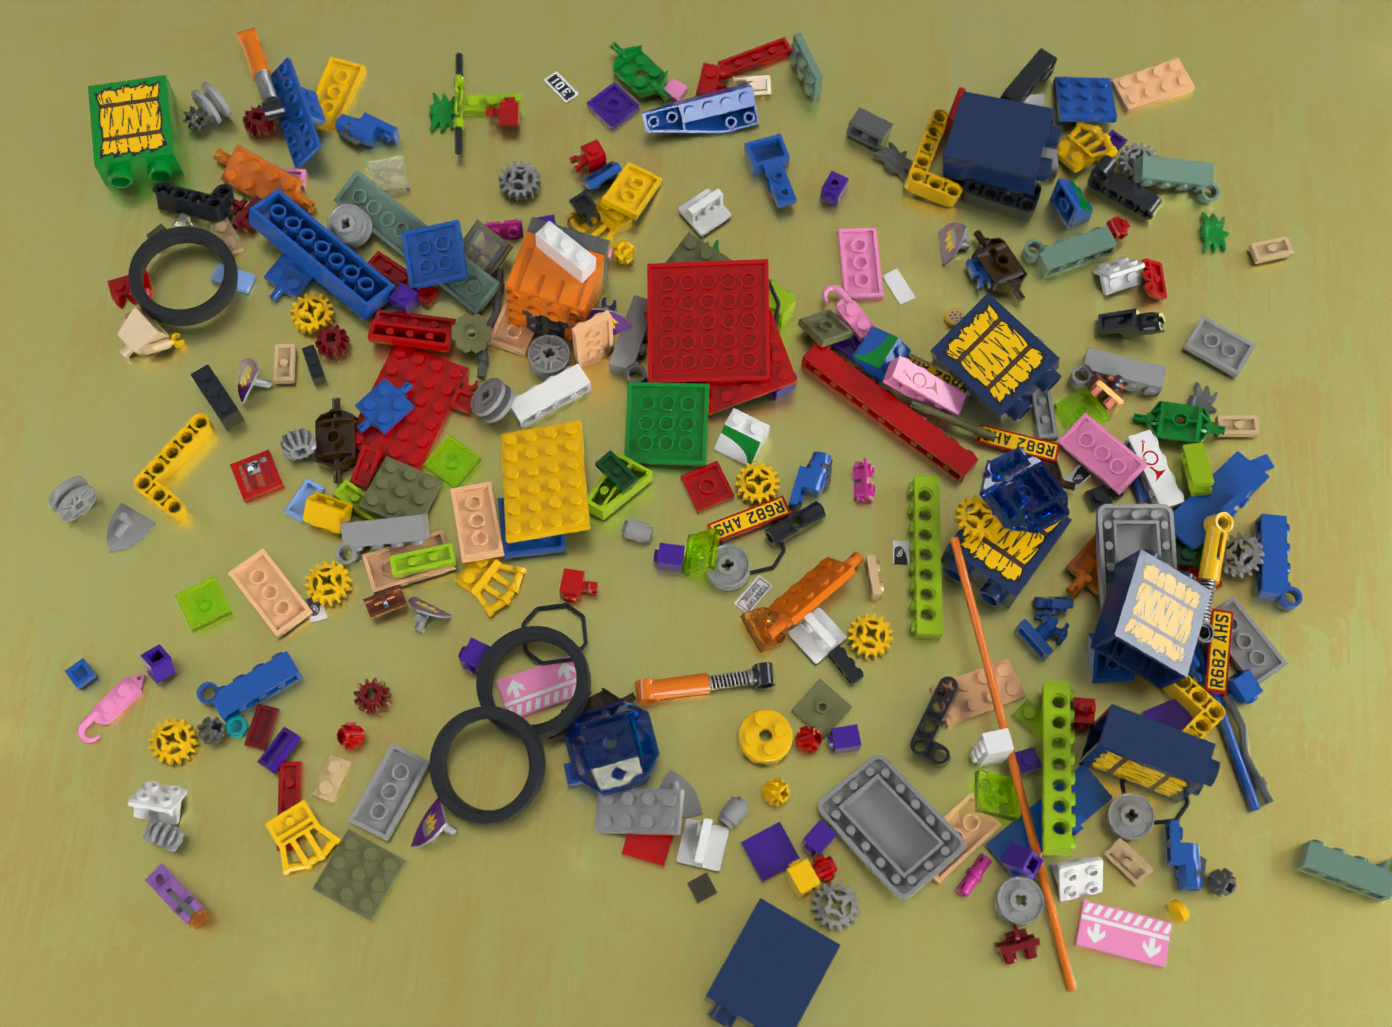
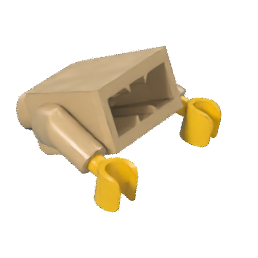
M134 307L132 311L123 316L118 336L125 344L120 348L119 352L126 358H129L134 352L146 356L171 348L172 345L176 348L184 346L183 339L175 341L181 338L179 333L172 334L171 339H168L169 335L142 308Z

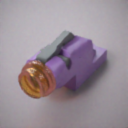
M162 863L145 879L156 891L157 895L189 927L198 929L209 919L207 910L194 897V894Z

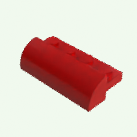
M377 309L375 319L371 322L368 340L370 343L451 352L453 348L452 326L457 323L454 318Z

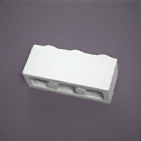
M548 221L535 234L536 247L581 283L596 270V257L551 221Z
M1008 728L982 733L972 746V751L969 752L970 759L977 769L1002 764L1014 750Z

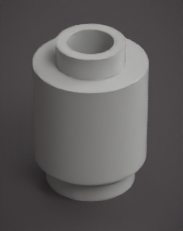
M630 517L629 521H624L621 532L624 533L625 538L640 543H649L654 527L649 526V523Z
M732 796L719 812L720 815L717 820L731 830L748 813V803L740 796L737 798Z

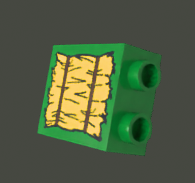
M166 75L88 86L94 166L106 186L127 188L133 182L143 180L161 183L169 181L172 176L184 174L176 96Z

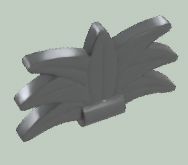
M889 142L890 148L881 146L880 150L883 153L874 152L873 155L881 159L885 163L884 167L891 173H897L905 182L906 173L909 172L913 162L906 158L907 151L900 153L892 142Z
M1196 382L1194 395L1189 396L1187 405L1205 407L1210 417V413L1217 412V409L1212 404L1216 400L1218 392L1211 396L1210 389L1206 386L1202 394L1201 386Z

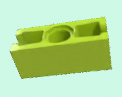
M1204 443L1183 445L1184 453L1181 455V460L1191 497L1212 495L1211 485H1214V478Z

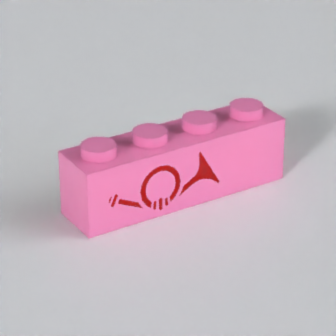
M899 356L890 361L883 379L885 384L911 399L927 403L933 408L955 417L960 414L966 394L961 392L958 387L949 385L941 377L932 375L925 368L913 364L906 357Z

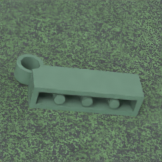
M1142 155L1134 160L1133 182L1141 183V186L1176 187V190L1194 189V192H1197L1198 200L1204 204L1215 201L1220 195L1219 187L1213 183L1214 163ZM1205 188L1211 191V198L1206 196Z
M1108 226L1093 228L1090 232L1084 234L1078 233L1067 240L1061 239L1049 246L1043 245L1037 239H1030L1025 243L1022 254L1027 261L1036 262L1035 264L1042 277L1046 278L1113 255L1118 244ZM1033 247L1037 249L1039 253H1031L1028 250V248Z
M1310 840L1302 845L1296 869L1380 901L1391 898L1392 874L1389 871V864L1392 863V858L1385 860L1382 864L1374 865L1369 863L1368 859L1364 857H1353L1346 854L1347 852L1343 849L1329 848L1325 846L1324 842L1319 840Z

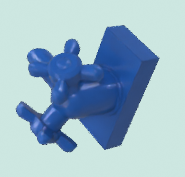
M1055 608L1037 611L1034 620L1042 618L1043 623L1035 629L1026 619L1021 621L1015 628V631L1042 661L1046 660L1054 651L1046 641L1055 635L1059 637L1056 645H1061L1062 641L1067 637V629L1070 626L1066 622L1061 629L1056 627L1058 618L1053 617V614L1057 613Z

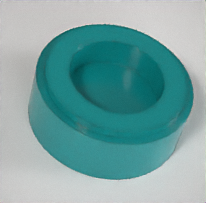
M232 716L225 724L227 734L236 739L245 736L249 729L248 722L241 716Z

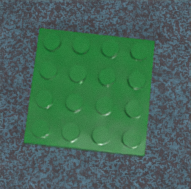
M628 382L624 456L638 464L706 466L710 385Z

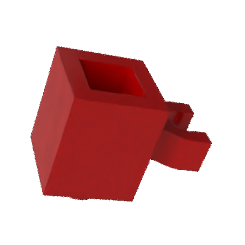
M504 97V100L499 101V108H486V116H498L499 125L518 126L520 124V101H516V97Z
M598 139L580 146V156L570 157L571 165L579 163L574 166L576 173L586 167L590 174L607 164L606 153Z
M564 568L559 590L561 599L565 602L575 603L576 601L581 602L583 592L597 595L598 582L585 581V571Z
M1074 697V702H1070V710H1074V723H1070V726L1075 728L1076 731H1088L1095 724V699Z

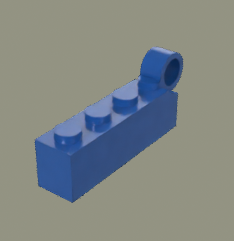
M1261 514L1255 520V537L1258 540L1257 543H1261L1263 546L1261 550L1264 551L1265 556L1260 557L1264 563L1257 564L1259 570L1256 571V598L1277 600L1283 609L1293 610L1302 602L1303 596L1299 589L1292 587L1290 582H1288V574L1290 573V563L1288 562L1290 544L1287 543V536L1290 526L1287 524V516ZM1285 593L1291 594L1295 598V603H1289L1285 599Z
M287 651L284 653L279 652L271 658L272 660L265 664L260 663L256 665L246 675L237 676L227 686L217 687L212 682L201 684L197 689V697L204 705L215 706L221 718L227 722L230 717L244 713L302 679L303 676ZM207 689H215L213 698L209 700L203 699V694Z

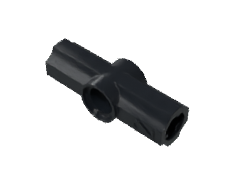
M815 501L799 511L790 513L787 518L766 529L764 532L766 539L775 547L790 537L801 534L802 530L825 518L826 513L821 503ZM796 521L800 526H794L791 522Z

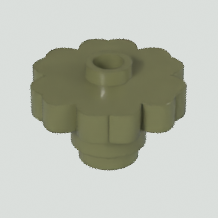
M465 313L457 318V325L452 326L451 337L457 341L456 346L464 353H469L472 350L476 354L486 349V342L492 340V328L486 326L487 319L478 313L474 314L473 317L469 313ZM471 329L476 332L473 337L468 335V331Z

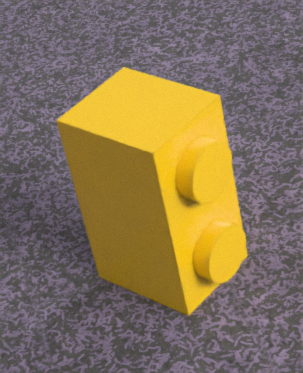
M315 491L306 499L302 521L314 527L325 528L331 533L341 534L340 523L350 522L353 504Z
M797 859L788 865L789 867L784 877L797 900L818 889L821 882L808 859L804 861Z

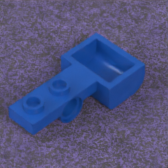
M781 133L744 143L745 157L752 175L764 172L768 191L772 193L777 207L781 208L796 204L797 199L784 166L789 165L790 156Z

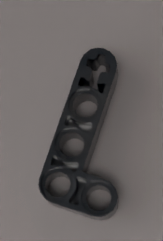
M1040 48L1005 89L1000 98L1024 103L1041 81L1043 83L1047 82L1054 71L1058 58Z
M1103 155L1089 176L1088 186L1138 216L1151 220L1162 205L1161 198L1114 171L1117 166L1116 160L1109 155Z
M970 179L965 181L960 198L968 205L1021 222H1028L1034 214L1042 188L1037 183L1034 195L1025 193L1021 195Z
M159 183L152 189L156 206L159 209L211 222L225 220L234 208L231 203L235 199L233 189L228 184L217 186L211 194L166 183Z
M950 676L943 677L939 681L910 742V748L915 755L937 766H945L951 760L949 750L944 745L935 742L959 692L957 681ZM952 683L954 689L948 690L946 696L949 698V701L942 697L946 692L944 685ZM935 703H945V709L942 712L934 711ZM928 721L936 723V728L932 732H927L924 729ZM921 740L925 741L926 749L921 752L916 751L915 744ZM939 750L946 752V758L943 761L935 760V753Z

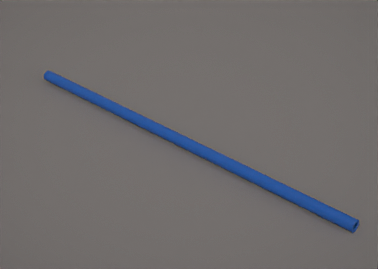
M1139 475L1131 483L1138 503L1150 504ZM1200 644L1196 645L1194 653L1201 665L1198 667L1199 671L1205 677L1206 656ZM1209 693L1224 707L1220 694ZM1225 711V716L1218 724L1250 812L1260 810L1261 806Z

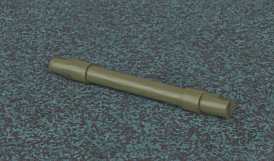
M913 399L910 407L920 410L926 415L934 416L965 429L978 437H983L993 442L996 433L933 408L927 403Z

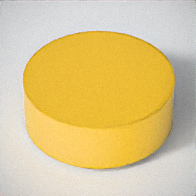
M1174 899L1168 904V910L1176 921L1183 923L1189 919V910L1183 902Z

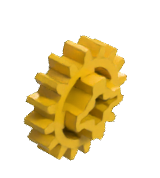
M315 292L311 296L304 293L305 298L302 299L298 296L299 302L292 303L294 309H290L292 315L290 318L295 328H300L302 333L308 330L309 334L312 335L313 331L316 330L320 334L321 328L326 330V324L333 323L331 318L335 317L333 305L330 304L329 298L324 299L323 294L317 297Z
M754 461V466L746 463V469L740 468V474L736 475L737 482H735V488H739L738 495L743 494V501L750 499V505L754 501H757L759 505L763 500L765 502L769 501V497L775 498V492L779 491L780 479L776 478L778 475L777 471L771 472L772 465L765 467V462L758 465L757 461Z
M974 495L972 500L966 497L964 502L961 501L959 503V508L955 511L957 516L954 522L960 523L957 529L964 530L963 536L970 534V540H973L975 536L978 537L979 541L983 539V536L989 539L992 535L991 533L995 534L998 530L997 527L1001 524V521L998 520L1001 517V513H996L999 506H992V499L988 502L985 501L984 495L981 499H978L977 495ZM971 507V511H967V513H965V511ZM991 522L990 526L984 528L985 524Z
M326 560L323 561L322 566L316 563L317 569L313 570L310 568L311 576H305L306 581L309 582L304 584V587L308 590L306 593L309 597H312L314 603L320 600L321 606H324L326 602L333 606V601L335 600L341 603L340 597L347 598L348 596L345 591L351 590L348 583H351L352 580L348 577V570H343L344 566L341 563L337 566L334 560H332L330 565H328ZM340 576H341V578H342L341 586H339V584H338V582H339V580H340V578H339ZM315 581H318V585L316 586L315 590ZM323 581L328 582V583L332 582L333 585H331V584L329 585V584H327V583L324 584Z
M865 613L863 619L858 615L856 618L857 622H851L850 626L852 628L848 629L847 634L852 636L848 637L847 642H853L851 650L857 648L858 656L864 653L865 659L869 655L876 659L877 653L883 656L885 654L884 649L889 651L891 646L888 643L893 642L894 638L890 637V635L894 631L893 629H888L890 622H883L884 616L878 619L876 618V613H873L872 617ZM858 628L860 629L859 631L861 633L859 638H857L856 635ZM867 633H868L869 635H872V634H873V635H874V638H872L871 636H870V637H867V636H866ZM881 634H884L883 643H881V639L879 638Z
M173 717L172 722L164 718L165 724L163 725L159 722L156 723L158 729H151L154 736L148 738V741L153 743L148 747L150 751H154L152 756L155 759L159 758L158 761L162 764L167 760V764L170 766L173 765L174 760L181 764V758L183 757L189 760L188 753H195L192 745L198 744L193 739L197 736V733L192 731L194 727L190 723L187 724V721L183 718L179 722L177 717ZM185 733H186V736H187V741H186V742L184 741V738H183V737L185 736ZM167 739H170V740H171V739H172V740H175V739H176V740L179 742V744L176 743V742H175V743H173V742L170 743ZM160 740H161V742H162V746H161V749H162V750H160V746H159V741H160Z

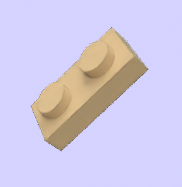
M770 74L732 76L733 86L749 83L753 88L754 95L771 94Z
M228 217L221 222H214L209 225L213 234L224 241L233 256L245 251Z
M1287 236L1251 243L1248 247L1255 264L1289 257L1294 253Z
M275 344L272 380L274 384L295 383V344Z
M1217 415L1215 418L1216 425L1226 426L1224 435L1217 434V437H1257L1260 434L1257 415Z
M875 554L866 555L864 564L870 600L878 601L881 593H884L883 581H879L878 573L881 572L880 562L876 561Z
M330 754L311 795L333 804L351 766V762Z
M1120 837L1104 852V855L1136 885H1139L1153 871V868Z

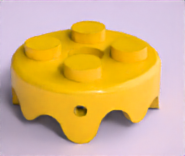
M769 709L754 711L746 716L740 725L738 732L739 749L753 763L765 764L767 766L774 765L790 750L793 738L792 728L787 719L779 712ZM762 731H768L771 733L772 738L769 741H763L760 739L759 734Z

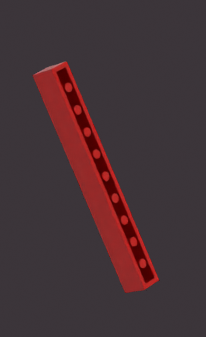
M815 342L802 357L801 366L960 484L976 467L979 459L974 452L963 448L956 439L948 437L940 427L933 426L922 414L914 412L907 403L899 401L891 391L884 390L876 380L869 379L858 367H853L843 356L831 351L829 346L821 347Z

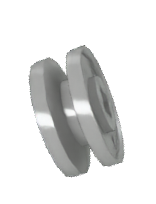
M203 82L201 84L203 93L194 89L191 92V96L198 108L203 109L202 113L207 115L212 123L219 125L222 122L219 113L228 118L231 115V110L218 91L208 82Z
M351 203L342 204L330 213L327 229L349 248H357L369 239L372 232V221L366 211Z
M543 335L532 341L528 348V363L535 376L546 380L552 375L560 374L566 367L570 366V350L568 344L562 338L556 335Z
M490 378L475 391L470 407L472 412L480 416L485 422L495 423L510 410L515 394L513 389L505 385L499 378Z
M72 477L61 483L52 492L48 500V506L54 512H57V515L63 521L69 522L79 518L92 507L97 498V491L88 485V482L83 477Z
M723 544L713 549L706 559V571L709 581L714 587L722 591L740 589L750 576V561L743 549L733 544ZM727 564L731 566L729 571L726 570Z
M1123 793L1116 797L1107 807L1105 818L1107 827L1117 838L1120 837L1125 841H1137L1146 836L1153 828L1155 813L1150 802L1142 795ZM1129 812H1131V816H1135V819L1129 822V818H1125Z
M1022 876L1012 877L1002 883L995 891L993 900L995 911L1007 924H1016V926L1027 925L1036 920L1043 911V892L1038 884L1029 878ZM1020 897L1023 901L1020 905H1016L1015 901Z

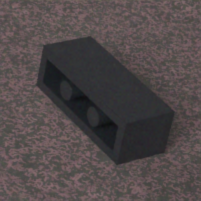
M209 364L190 374L226 430L244 420L239 409Z

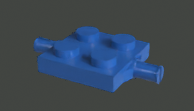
M284 253L264 275L265 280L275 287V290L269 296L274 302H276L281 294L289 295L298 300L297 297H300L314 281L312 276Z
M383 379L355 405L356 409L365 418L356 428L361 433L369 426L377 428L384 435L414 409V405L405 397V394L413 388L412 384L406 381L398 389L388 380Z

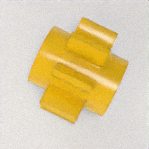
M618 240L612 245V257L617 263L626 262L629 264L634 259L635 248L629 241L622 240L620 242Z
M774 777L773 781L768 780L764 784L762 793L764 800L769 801L770 805L778 806L779 803L784 804L787 801L790 790L788 784L783 782V779Z

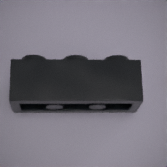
M314 344L302 348L314 385L327 382Z
M838 645L828 653V658L852 687L863 679V671L856 667L855 661L848 657L843 647L841 648Z

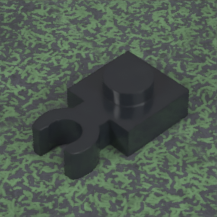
M585 190L569 200V204L579 218L585 215L586 223L589 227L593 226L590 220L592 217H595L599 222L601 221L600 214L593 211L596 208V204Z
M1104 485L1084 493L1092 512H1095L1101 505L1112 504V500H1120L1124 495L1122 492L1119 496L1110 488L1106 490Z

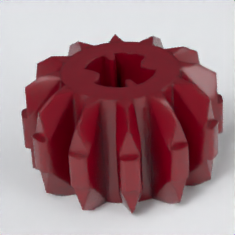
M259 104L257 108L251 106V111H245L243 123L245 130L250 132V135L253 137L258 135L261 138L263 134L268 136L269 131L274 132V126L277 123L276 119L267 121L264 110Z
M329 324L328 329L321 328V334H316L317 341H315L319 354L325 355L327 359L332 355L335 359H337L338 354L344 356V350H349L348 343L350 341L346 330H340L338 325L332 328Z
M374 677L370 683L365 678L364 686L360 683L357 685L360 691H354L353 694L357 697L354 703L359 705L358 709L361 712L366 710V713L371 715L373 709L377 714L380 713L379 707L387 709V705L384 702L390 701L391 698L387 695L390 693V689L385 687L386 683L384 681L378 683V679ZM374 693V699L370 700V694Z

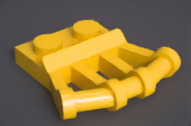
M1078 122L1070 135L1066 134V137L1059 141L1057 148L1058 159L1074 173H1077L1094 161L1100 160L1103 155L1113 157L1118 151L1112 145L1111 137L1107 133H1103L1099 126H1093L1086 122ZM1082 130L1089 132L1076 140ZM1096 137L1099 139L1086 148L1083 146ZM1105 146L1106 150L1095 152L1096 150Z
M604 194L595 202L596 208L593 210L600 214L601 221L599 222L595 217L590 219L593 226L597 222L601 226L590 235L599 238L608 231L606 240H610L611 244L613 238L632 222V219L602 204ZM571 212L565 216L567 223H570L574 230L585 233L591 228L586 222L582 226H579L577 222L586 218L585 215L579 218L575 212Z
M495 558L478 560L467 564L455 579V584L477 598L490 618L494 615V612L504 606H509L511 598L520 592V584L527 570L520 566L514 567L502 564ZM498 571L515 574L513 582L510 583L497 574ZM492 579L508 589L504 595L488 585ZM484 590L498 601L489 606L481 593Z
M305 799L265 823L280 849L284 876L290 875V872L310 870L313 868V864L326 860V856L335 844L338 845L341 842L339 837L319 824ZM315 828L329 838L322 848L319 847L311 834V829ZM303 834L315 851L308 858L296 838ZM288 843H291L301 861L288 862L286 851Z

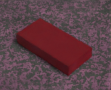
M257 704L244 743L246 747L266 751L280 712L279 708Z

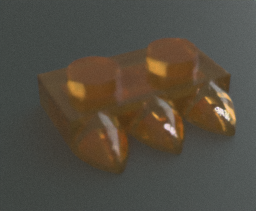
M766 607L745 612L740 616L760 653L776 648L784 641L786 636L780 632L774 639H771L764 633L763 629L775 621L766 620L771 615Z

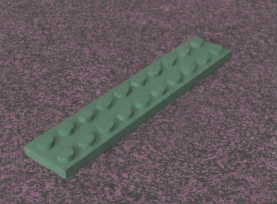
M357 169L333 200L338 205L351 203L366 211L372 221V232L404 258L405 253L401 232L428 226ZM465 255L469 278L439 286L474 314H480L502 284Z

